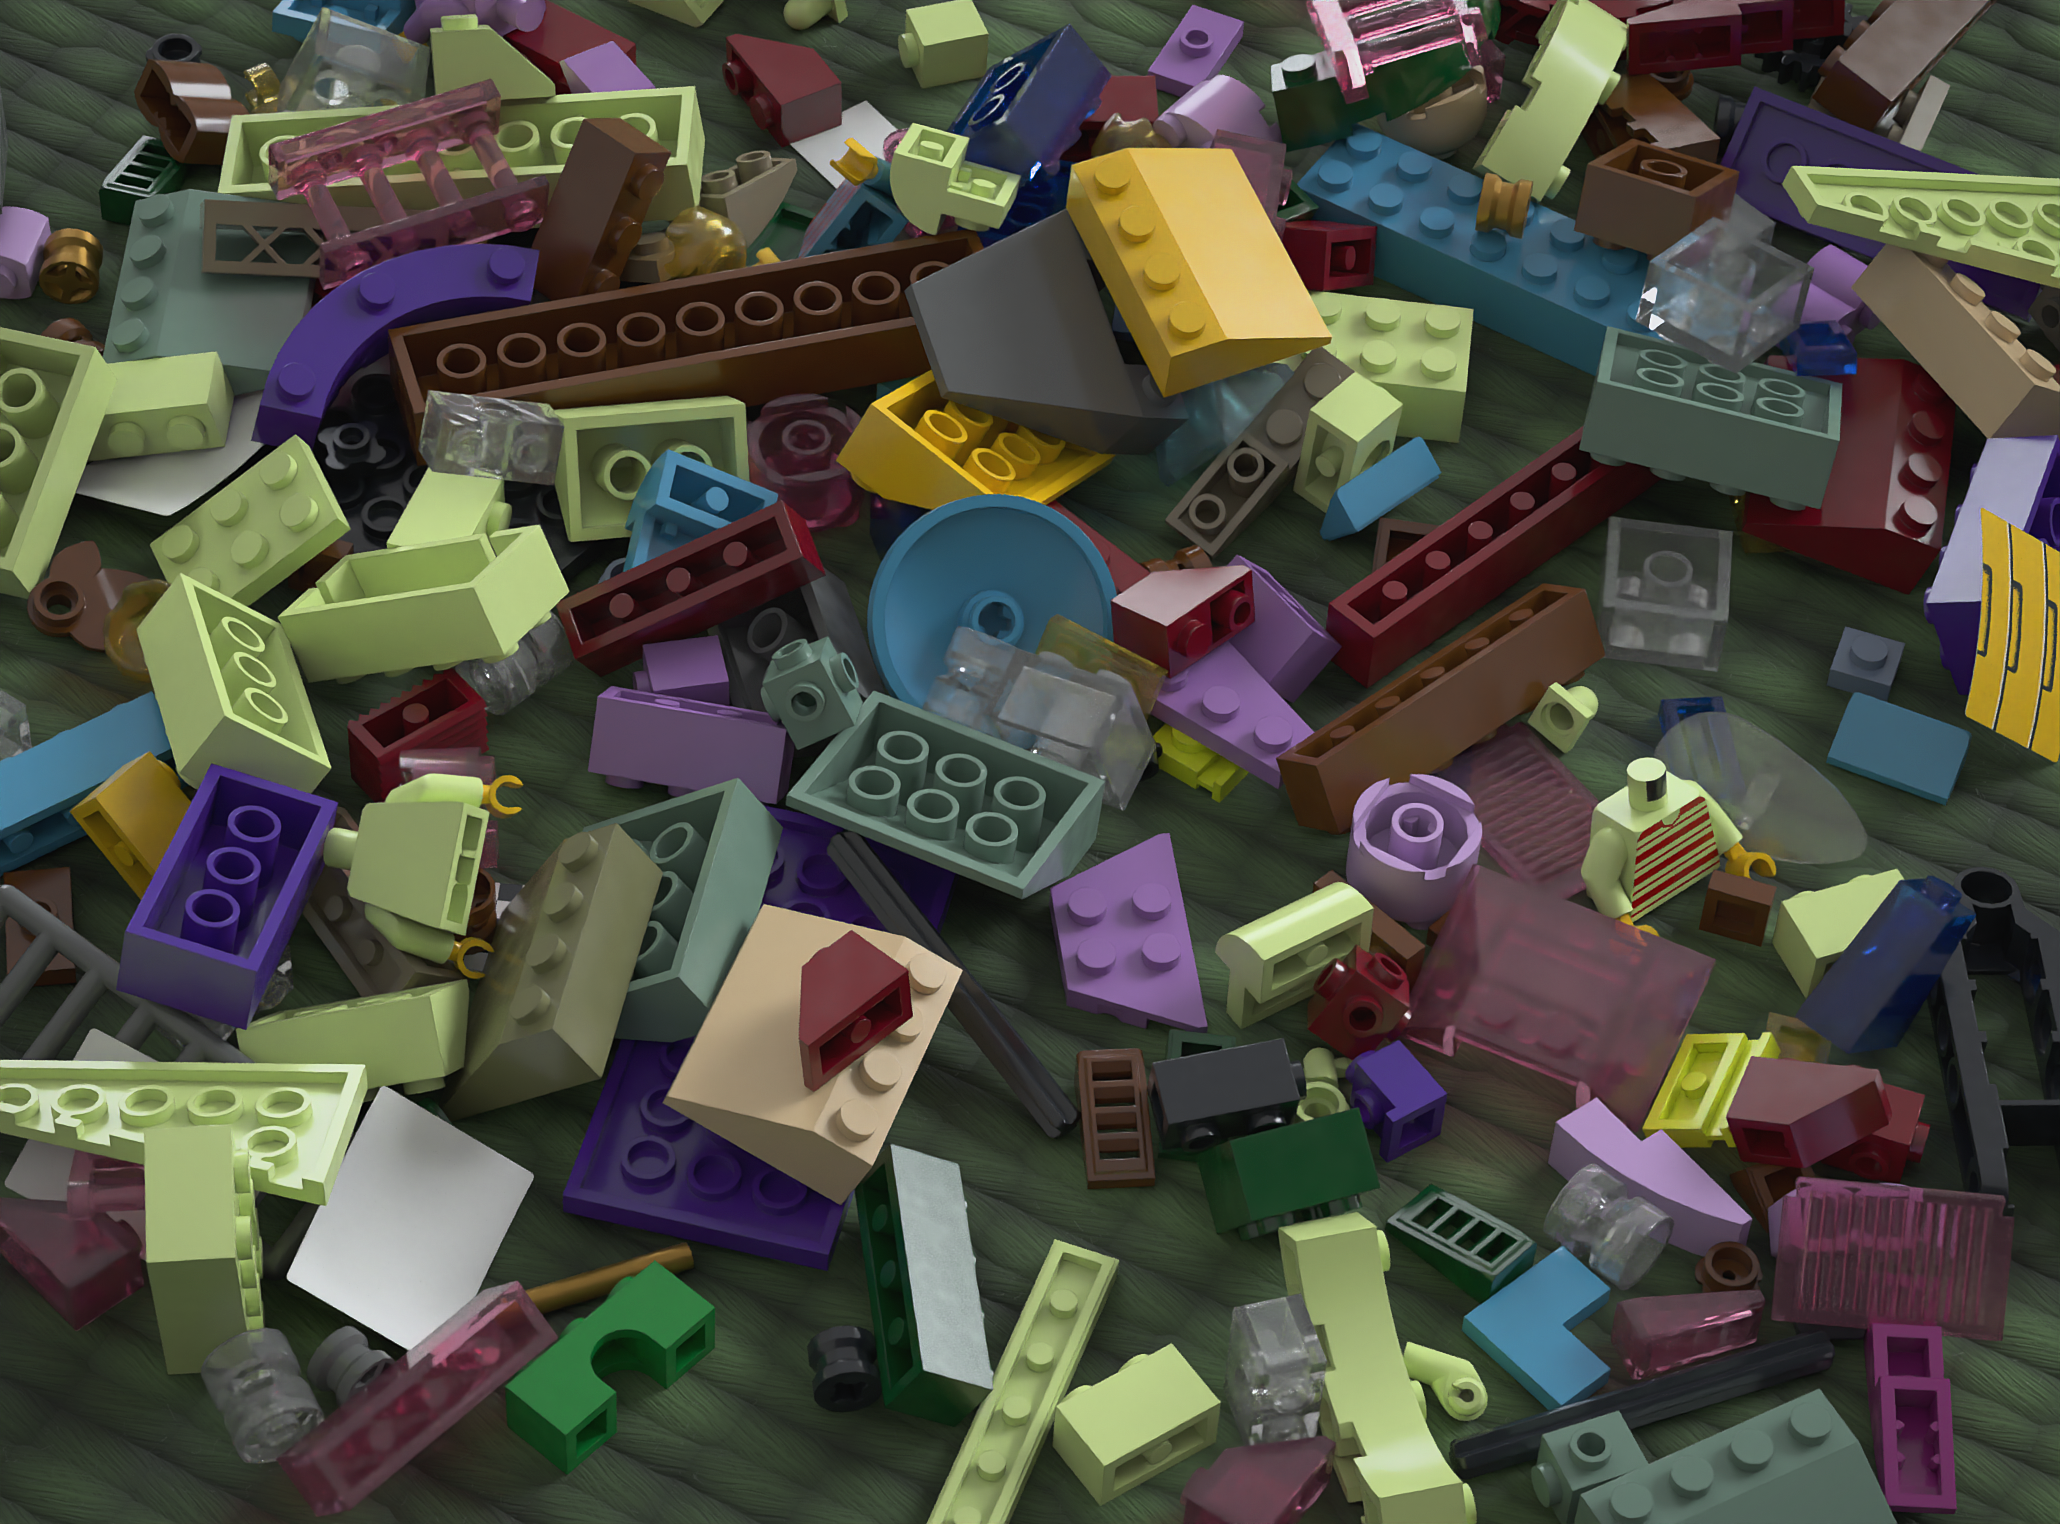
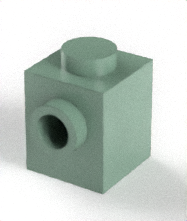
M1616 1411L1543 1434L1537 1463L1531 1470V1479L1541 1504L1544 1507L1551 1506L1561 1524H1574L1580 1494L1648 1465V1462L1621 1413Z

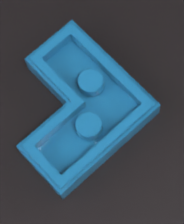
M1563 1246L1464 1316L1462 1331L1548 1410L1585 1400L1608 1383L1611 1368L1578 1340L1570 1330L1608 1303L1610 1288Z

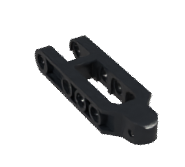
M1974 867L1960 872L1954 880L1945 913V923L1933 934L1934 954L1930 955L1928 966L1924 968L1922 976L1970 1220L1973 1224H2009L2015 1209L2014 1204L2008 1205L2009 1187L2005 1160L2009 1146H2054L2060 1171V931L2025 908L2019 887L2009 875L1994 868ZM1968 975H2007L2021 985L2044 1100H1999L1996 1084H1989L1984 1059V1052L1988 1041L1986 1032L1979 1031L1973 1004L1977 987L1975 979H1968Z

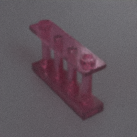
M1305 0L1307 10L1346 104L1369 98L1364 76L1374 73L1373 67L1460 42L1471 67L1482 65L1478 42L1487 40V32L1479 6L1469 8L1465 0H1421L1356 19V16L1410 0ZM1443 18H1449L1445 22L1366 44V41Z
M492 78L269 145L268 183L277 200L298 194L304 195L328 241L320 244L319 281L324 290L339 286L358 273L386 260L408 253L448 245L474 244L509 232L526 231L542 222L548 208L549 182L545 175L523 182L517 181L493 135L499 134L501 95ZM462 144H471L495 190L463 200L438 152ZM412 160L416 161L440 207L407 217L382 169ZM358 177L362 181L384 224L351 234L326 186Z

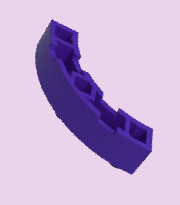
M494 244L441 246L415 251L386 260L358 273L336 287L305 315L278 352L266 380L251 441L279 447L296 434L313 451L318 430L327 411L339 395L340 388L361 367L366 368L389 354L388 329L530 305L540 250Z

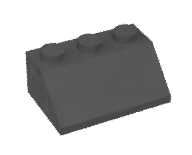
M824 568L826 576L707 629L709 636L718 635L729 679V695L733 707L768 713L761 697V688L763 687L762 683L770 662L773 660V654L793 641L806 639L808 644H811L827 636L837 654L844 652L851 660L859 680V687L856 690L863 703L873 691L885 694L844 581ZM838 733L799 750L794 745L793 758L821 755Z

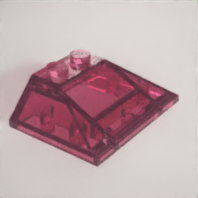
M1473 863L1409 994V1009L1412 1013L1406 1027L1399 1036L1451 1057L1455 1056L1462 1041L1575 1086L1576 1108L1582 1107L1597 1097L1628 1129L1638 1132L1716 965V959Z

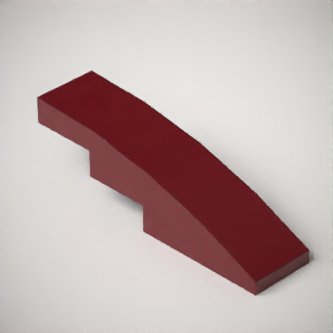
M1688 0L1627 19L1628 75L1739 66L1741 65V55L1793 50L1794 39L1844 35L1845 0Z

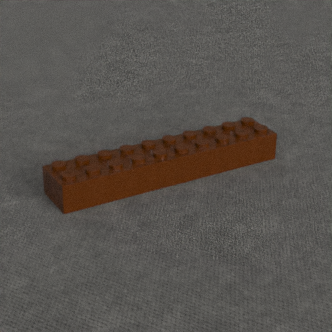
M964 229L936 234V236L912 238L388 329L391 385L417 466L431 464L434 458L449 461L549 443L548 410L716 396H730L745 403V407L921 376L930 371L931 366L904 291L911 284L984 248L975 230Z

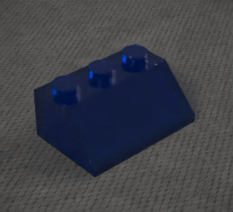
M1069 23L989 67L946 132L970 138L965 161L1020 175L1021 179L1018 190L1029 184L1034 189L1047 183L1059 171L1058 159L1063 152L1072 147L1080 138L1081 132L1078 128L1083 120L1091 116L1102 104L1099 96L1112 75Z

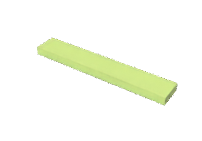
M1056 1239L1054 1240L993 1375L994 1390L981 1402L927 1524H1009L1055 1419L1056 1406L1064 1399L1117 1278L1119 1269L1118 1259Z

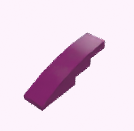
M1866 1272V1332L1863 1342L1869 1412L1879 1486L1891 1511L1954 1515L1957 1510L1951 1390L1950 1379L1944 1378L1942 1327L1936 1326L1933 1276Z

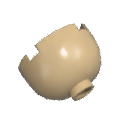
M1477 63L1465 76L1443 93L1396 119L1387 122L1385 112L1377 115L1376 118L1381 130L1387 137L1436 159L1452 156L1459 148L1466 145L1476 136L1486 118L1487 86L1484 69Z

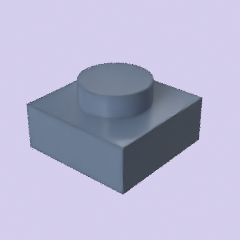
M1845 626L1830 669L1827 686L1851 693L1860 692L1887 702L1902 660L1905 643Z

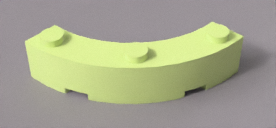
M1588 0L1556 1L1535 38L1539 39L1538 43L1541 45L1521 82L1531 88L1521 108L1515 105L1512 111L1506 110L1485 149L1472 168L1484 176L1486 173L1496 174L1503 182L1515 184L1521 179L1533 181L1531 201L1535 203L1540 202L1544 195L1552 200L1559 192L1570 173V169L1563 165L1564 161L1583 130L1596 103L1598 102L1603 105L1621 77L1613 69L1627 46V25Z
M1358 1212L1279 1227L1280 1249L1290 1308L1294 1313L1304 1311L1314 1350L1313 1352L1301 1354L1313 1405L1332 1464L1348 1503L1363 1501L1365 1516H1361V1524H1476L1477 1514L1472 1491L1467 1483L1463 1484L1455 1475L1439 1451L1425 1422L1427 1408L1423 1389L1418 1380L1410 1381L1405 1366L1383 1273L1390 1269V1252L1384 1232L1377 1230L1374 1224Z

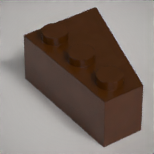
M1621 74L1609 98L1603 105L1598 102L1596 103L1581 131L1596 159L1625 142L1636 139L1716 164L1720 137L1651 74Z

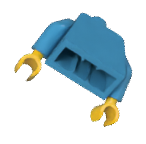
M848 138L844 142L849 147L846 154L838 161L831 159L829 164L845 179L807 227L798 258L893 242L909 220L898 208L892 194L890 185L891 163L871 154L854 138ZM766 247L757 252L756 257L760 261L753 266L780 262V260L769 247Z

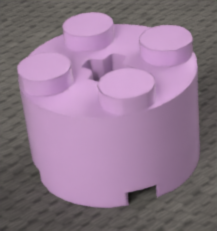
M1215 75L1211 80L1207 81L1205 78L1162 113L1153 123L1152 137L1155 148L1232 149L1247 179L1274 170L1282 163L1285 154L1281 131L1277 122L1269 128L1259 113L1266 105L1250 88L1226 75Z
M1410 774L1409 782L1389 785L1390 778L1374 783L1366 789L1355 805L1346 862L1347 882L1393 920L1406 922L1407 925L1417 930H1428L1429 926L1472 892L1482 838L1481 822L1479 823L1474 813L1475 805L1470 797L1462 789L1444 779L1425 774Z

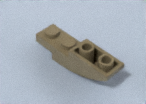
M753 151L738 156L736 158L737 164L727 170L715 171L702 176L698 218L669 221L670 226L665 229L641 235L639 242L629 254L620 276V281L659 283L724 271L758 238L774 216L797 172L796 159L771 158L768 151Z
M1323 347L1311 350L1246 430L1240 428L1167 516L1165 524L1193 545L1201 547L1211 559L1218 556L1294 479L1297 474L1310 409L1355 371Z

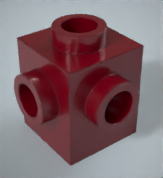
M1355 945L1343 961L1337 958L1332 959L1316 979L1313 990L1316 993L1308 1002L1307 1029L1352 1061L1366 1051H1374L1382 1040L1387 1043L1393 1042L1406 1027L1412 1013L1409 1009V982L1406 980L1405 972L1386 955L1376 953L1372 956Z

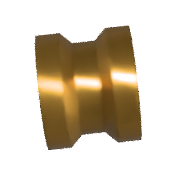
M1486 173L1478 206L1475 230L1489 232L1493 228L1503 229L1507 231L1510 237L1522 239L1530 206L1533 181L1521 179L1515 184L1503 182L1496 174Z
M66 228L55 231L48 236L44 244V263L39 274L40 287L50 298L64 304L87 302L95 296L99 289V269L103 262V246L92 234L80 229Z

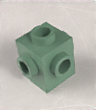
M828 636L811 644H808L806 639H799L783 646L773 654V660L770 662L762 683L761 697L772 720L776 723L783 722L797 750L855 726L863 703L856 690L859 687L858 676L849 657L844 652L837 654Z

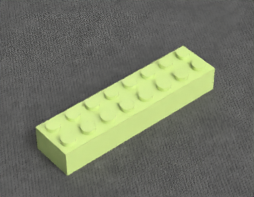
M695 86L564 94L550 97L447 104L422 103L234 115L231 118L218 193L296 204L446 211V234L539 228L583 119L621 118L672 152L663 172L664 181L662 187L653 197L644 221L698 218L705 137ZM324 234L323 241L326 242L333 235ZM343 235L338 240L365 239L366 237Z

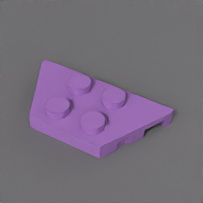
M1170 833L1158 834L1050 888L1049 908L1067 1006L1094 1014H1111L1121 1022L1144 1029L1147 1028L1149 1021L1153 1020L1189 1032L1207 1033L1208 1025Z

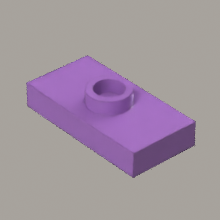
M1192 5L1148 70V76H1155L1156 89L1182 97L1205 78L1206 81L1211 80L1219 73L1243 37L1244 21Z

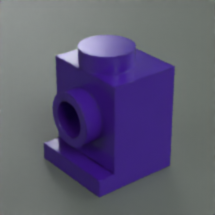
M1400 1040L1376 1052L1373 1050L1366 1051L1349 1064L1345 1072V1078L1352 1085L1350 1096L1351 1108L1359 1107L1364 1127L1373 1129L1381 1138L1379 1155L1386 1163L1441 1134L1447 1093Z

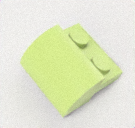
M913 123L895 150L890 169L892 194L903 215L919 229L935 236L947 215L955 217L954 221L956 224L970 230L987 231L989 227L999 229L1016 198L1021 176L965 161L970 138Z
M1336 882L1223 935L1217 942L1215 953L1230 969L1227 1014L1240 1029H1243L1316 993L1313 990L1315 981L1332 959L1337 958L1343 961L1355 945L1369 952L1374 907L1350 885Z

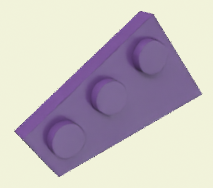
M1228 640L1171 679L1140 665L1124 682V699L1277 789L1284 782L1276 758L1315 733Z

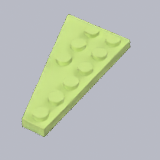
M1791 166L1782 183L1797 206L1798 212L1809 224L2060 289V179Z
M0 1060V1133L144 1165V1129L232 1124L235 1149L249 1150L251 1179H253L254 1190L327 1206L368 1089L365 1065Z

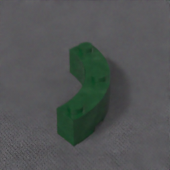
M1413 0L1405 9L1397 12L1392 19L1354 40L1314 55L1300 54L1291 56L1282 63L1271 65L1272 93L1285 153L1352 136V124L1370 119L1384 112L1386 120L1389 122L1443 93L1482 58L1481 45L1485 41L1495 38L1500 23L1499 0Z

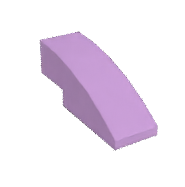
M1597 1097L1556 1122L1548 1164L1576 1189L1614 1216L1655 1238L1703 1257L1706 1256V1253L1712 1246L1720 1242L1731 1241L1746 1246L1752 1218L1662 1129L1640 1141Z

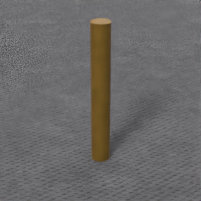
M686 1242L489 1301L488 1308L495 1328H499L610 1294L612 1289L622 1279L628 1276L635 1277L654 1260L672 1274L693 1269L694 1261L691 1250Z

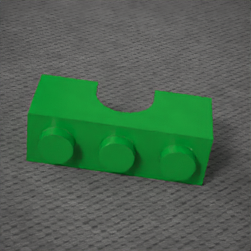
M654 1260L635 1277L628 1276L622 1279L612 1289L607 1301L588 1317H580L572 1321L563 1330L557 1343L537 1360H527L513 1372L505 1386L507 1427L568 1475L617 1433L616 1391L601 1379L616 1371L634 1370L648 1375L667 1390L715 1348V1307Z

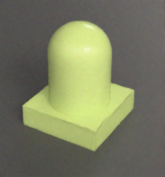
M789 0L784 7L785 21L790 27L797 30L809 28L826 14L838 23L848 17L845 0Z
M1555 682L1549 686L1527 722L1561 751L1566 753L1573 748L1589 721L1596 715L1598 699L1595 693L1587 687L1575 686L1566 690Z

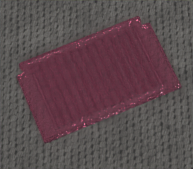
M1518 722L1510 728L1504 723L1497 728L1498 733L1493 738L1483 743L1471 745L1453 757L1454 762L1447 769L1428 775L1444 779L1456 785L1470 797L1475 805L1474 813L1479 823L1481 822L1482 824L1480 845L1544 911L1586 889L1581 876V867L1590 846L1592 812L1600 801L1523 722Z
M1798 1176L1795 1181L1796 1196L1783 1195L1771 1320L1870 1329L1872 1323L1942 1327V1336L1993 1341L2003 1340L2015 1220L2014 1217L2002 1216L2006 1203L2004 1196Z

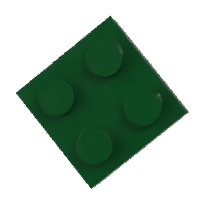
M1359 1107L1233 1139L1196 1155L1216 1233L1220 1234L1238 1229L1241 1241L1278 1232L1280 1227L1298 1223L1296 1213L1301 1212L1305 1222L1343 1215L1346 1212L1363 1208L1360 1195L1381 1188Z

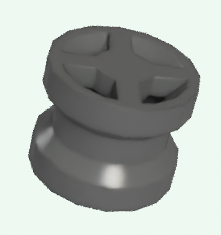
M345 1326L333 1332L316 1349L309 1361L307 1379L321 1391H333L336 1394V1404L350 1416H359L374 1407L388 1392L396 1376L397 1363L383 1350H370L367 1337L354 1326Z

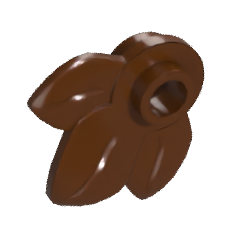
M93 540L76 543L64 548L53 558L49 578L40 582L31 591L27 601L28 618L39 632L51 637L70 636L89 651L100 653L122 651L134 646L139 641L135 626L127 618L133 615L143 603L149 589V579L146 576L126 570L101 568V557L96 543ZM54 605H64L69 608L70 612L58 615L48 612V609Z

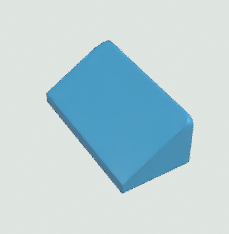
M1421 437L1413 438L1338 488L1330 500L1320 530L1322 538L1331 541L1359 532L1438 479L1441 471L1424 440Z
M1855 692L1852 694L1826 763L1946 805L1965 764L1972 735L1967 730L1863 693Z

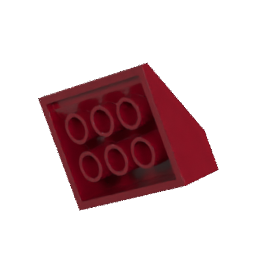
M1769 355L1764 365L1842 384L1840 441L1820 509L1806 506L1804 510L1800 511L1789 510L1773 504L1768 496L1747 491L1741 531L1909 595L1941 551L1956 403L1922 366L1905 359Z

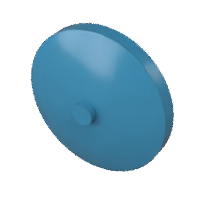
M1006 494L971 496L944 504L926 513L912 523L890 547L878 568L870 592L867 611L869 645L878 674L893 698L1012 745L1022 746L1049 737L1065 728L1088 708L1107 680L1116 655L1110 600L1115 598L1117 593L1109 569L1100 552L1089 537L1066 516L1042 503L1024 497Z

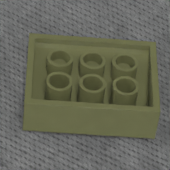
M617 823L589 832H580L564 839L501 912L491 943L494 953L488 952L482 971L486 975L479 980L467 1018L464 1067L449 1074L439 1103V1107L450 1122L602 1078L663 875L660 868Z

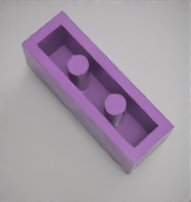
M611 686L600 694L597 699L588 772L606 775L605 782L607 784L622 788H642L644 781L668 785V794L676 797L739 778L762 805L768 806L769 803L777 804L788 793L795 744L783 722H774L766 712Z

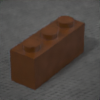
M621 118L583 119L531 249L540 250L533 288L552 301L619 290L620 276L631 250L641 238V225L653 197L662 187L664 181L663 172L672 152Z

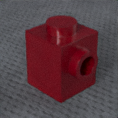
M1883 1083L1893 1112L1889 1125L1822 1159L1821 1163L1856 1173L1866 1179L1900 1184L1906 1161L1920 1164L1931 1125L1918 1122L1925 1095Z

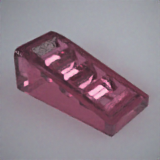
M1760 1290L1641 1297L1620 1301L1616 1305L1610 1336L1611 1342L1632 1380L1645 1378L1755 1343L1766 1300Z

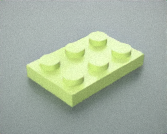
M295 434L154 540L150 546L169 587L178 575L182 573L248 607L351 530L309 445Z

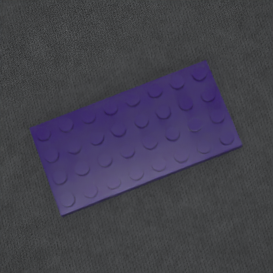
M764 806L780 823L783 830L760 909L766 904L889 933L827 854V847L831 842L830 839L836 833L842 832L845 829L811 815ZM864 837L936 930L941 933L960 874ZM696 1036L675 1042L621 1039L564 1190L563 1212L828 1271L855 1191L853 1190L843 1204L839 1205L665 1105L663 1101Z

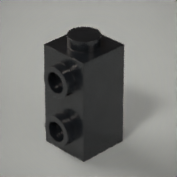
M1284 1038L1153 1062L1147 1085V1093L1162 1150L1182 1147V1150L1186 1152H1199L1216 1146L1220 1143L1221 1139L1246 1134L1249 1136L1294 1124L1299 1102L1307 1097V1087L1300 1061L1298 1059L1290 1061Z

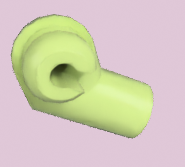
M1407 1341L1403 1359L1410 1379L1430 1385L1445 1411L1457 1420L1470 1421L1483 1414L1487 1407V1392L1476 1370L1469 1361Z

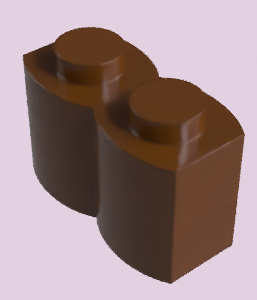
M148 59L134 90L136 102L142 115L150 124L159 128L160 137L165 149L173 159L180 163L223 165L232 116L250 115L242 103L231 98V90L223 74L215 66L208 63Z

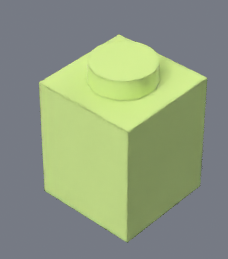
M955 0L906 10L905 34H901L898 37L899 54L904 67H912L922 89L986 76L988 31L972 0Z

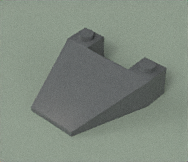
M1067 209L911 284L904 291L942 398L1100 454L1148 455L1190 419L1181 393L1164 398L1147 365L1124 364L1099 292L1106 285Z

